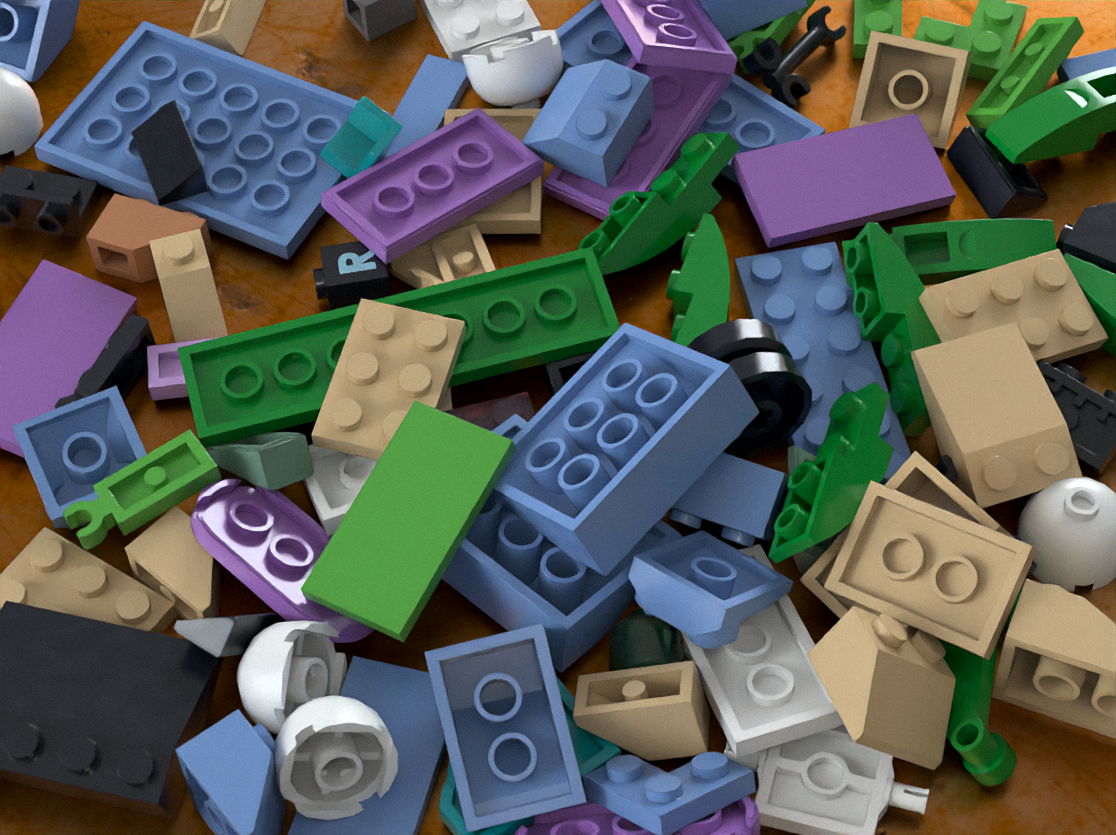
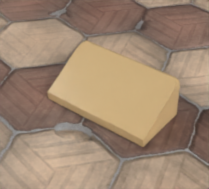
M205 0L189 38L241 56L245 52L266 0Z

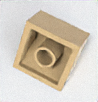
M871 30L849 128L917 113L932 146L946 149L962 101L973 52Z
M853 606L806 655L854 743L934 770L942 762L956 678L943 658L946 655L945 648L936 637L921 630L915 631L902 626L887 614L881 613L877 616Z

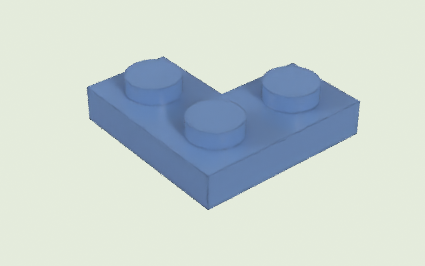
M715 751L698 754L691 762L669 773L641 760L637 756L628 754L613 757L607 761L605 766L583 775L586 798L656 835H670L756 792L754 770Z

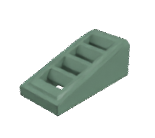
M265 432L205 449L216 465L256 486L268 490H277L309 478L314 473L306 436L301 433Z

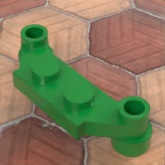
M1022 587L1018 593V596L1014 602L1011 612L1003 627L1002 633H1007L1011 619L1013 617L1016 605L1018 603L1021 591L1023 589ZM938 639L946 651V655L943 658L956 678L946 737L963 756L964 767L979 783L985 786L1001 784L1014 772L1017 765V755L1000 734L991 732L988 728L998 641L990 659L987 660Z

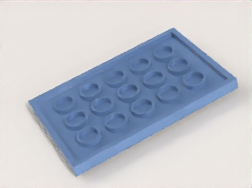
M143 21L34 145L38 160L85 179L98 181L100 185L132 198L144 199L159 206L131 132L165 104L175 100L202 163L208 191L161 205V207L179 212L193 213L200 218L206 219L209 229L289 260L326 212L321 206V193L348 179L319 155L324 146L347 121L358 101Z

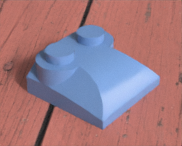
M117 386L12 426L54 528H70L63 515L67 507L79 501L92 502L98 497L93 485L147 455ZM84 522V523L80 524L78 527H82V526L87 525V524H89V523H91V522Z
M703 530L633 556L628 576L636 590L635 601L643 608L647 616L658 621L667 622L689 635V639L694 644L707 649H718L722 645L735 642L742 620L758 613L791 591L793 580Z

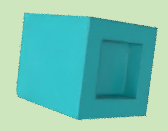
M362 97L347 121L324 146L319 156L349 179L380 162L386 156L404 126L367 97Z

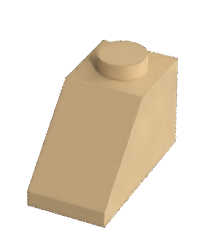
M200 229L149 241L175 343L228 336Z
M174 506L125 547L134 578L141 584L174 602L178 615L184 620L219 617L221 563L210 555L195 538L191 528V517L177 506Z
M694 660L578 676L573 712L576 726L648 761L682 758L707 752L710 710Z

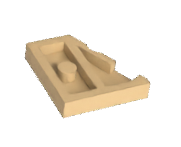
M477 223L436 235L386 264L390 274L416 289L496 270Z

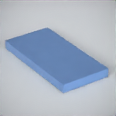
M353 656L339 696L356 699L377 712L389 731L398 751V772L390 789L381 798H379L376 791L370 798L358 802L362 805L363 811L353 816L323 820L309 818L296 811L288 835H418L447 749L430 674L424 671Z

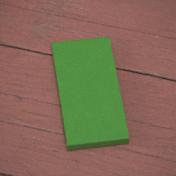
M415 400L300 590L304 597L404 642L515 453L516 448L513 440Z

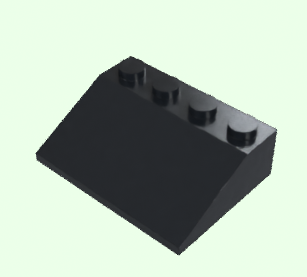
M6 601L0 610V780L176 820L186 787V781L176 749L202 733L224 657H216L187 639Z

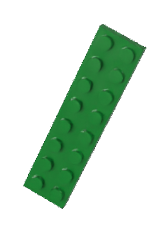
M592 247L372 300L465 321L466 335L448 387L599 350L620 328ZM359 304L177 348L198 437L202 446L208 448L256 436L261 433L316 421Z

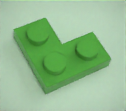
M979 0L969 27L922 16L913 39L973 52L968 77L990 82L1014 51L1025 22L1028 6L1005 0Z

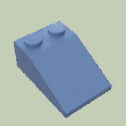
M543 623L424 652L467 832L587 802Z

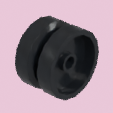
M736 319L712 327L695 338L687 346V348L731 365L759 410L758 415L744 428L739 437L729 444L723 453L738 458H749L768 452L788 440L805 422L812 407V389L792 359L791 353L774 326L758 319Z

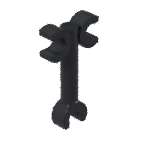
M823 6L808 17V31L783 56L778 43L771 37H768L755 46L757 50L742 59L743 65L749 73L758 77L762 76L763 84L768 89H771V97L791 109L798 104L796 100L811 91L805 78L793 72L820 45L829 46L841 39L846 33L847 29L844 25L834 31L827 27L825 17L832 10L829 6Z

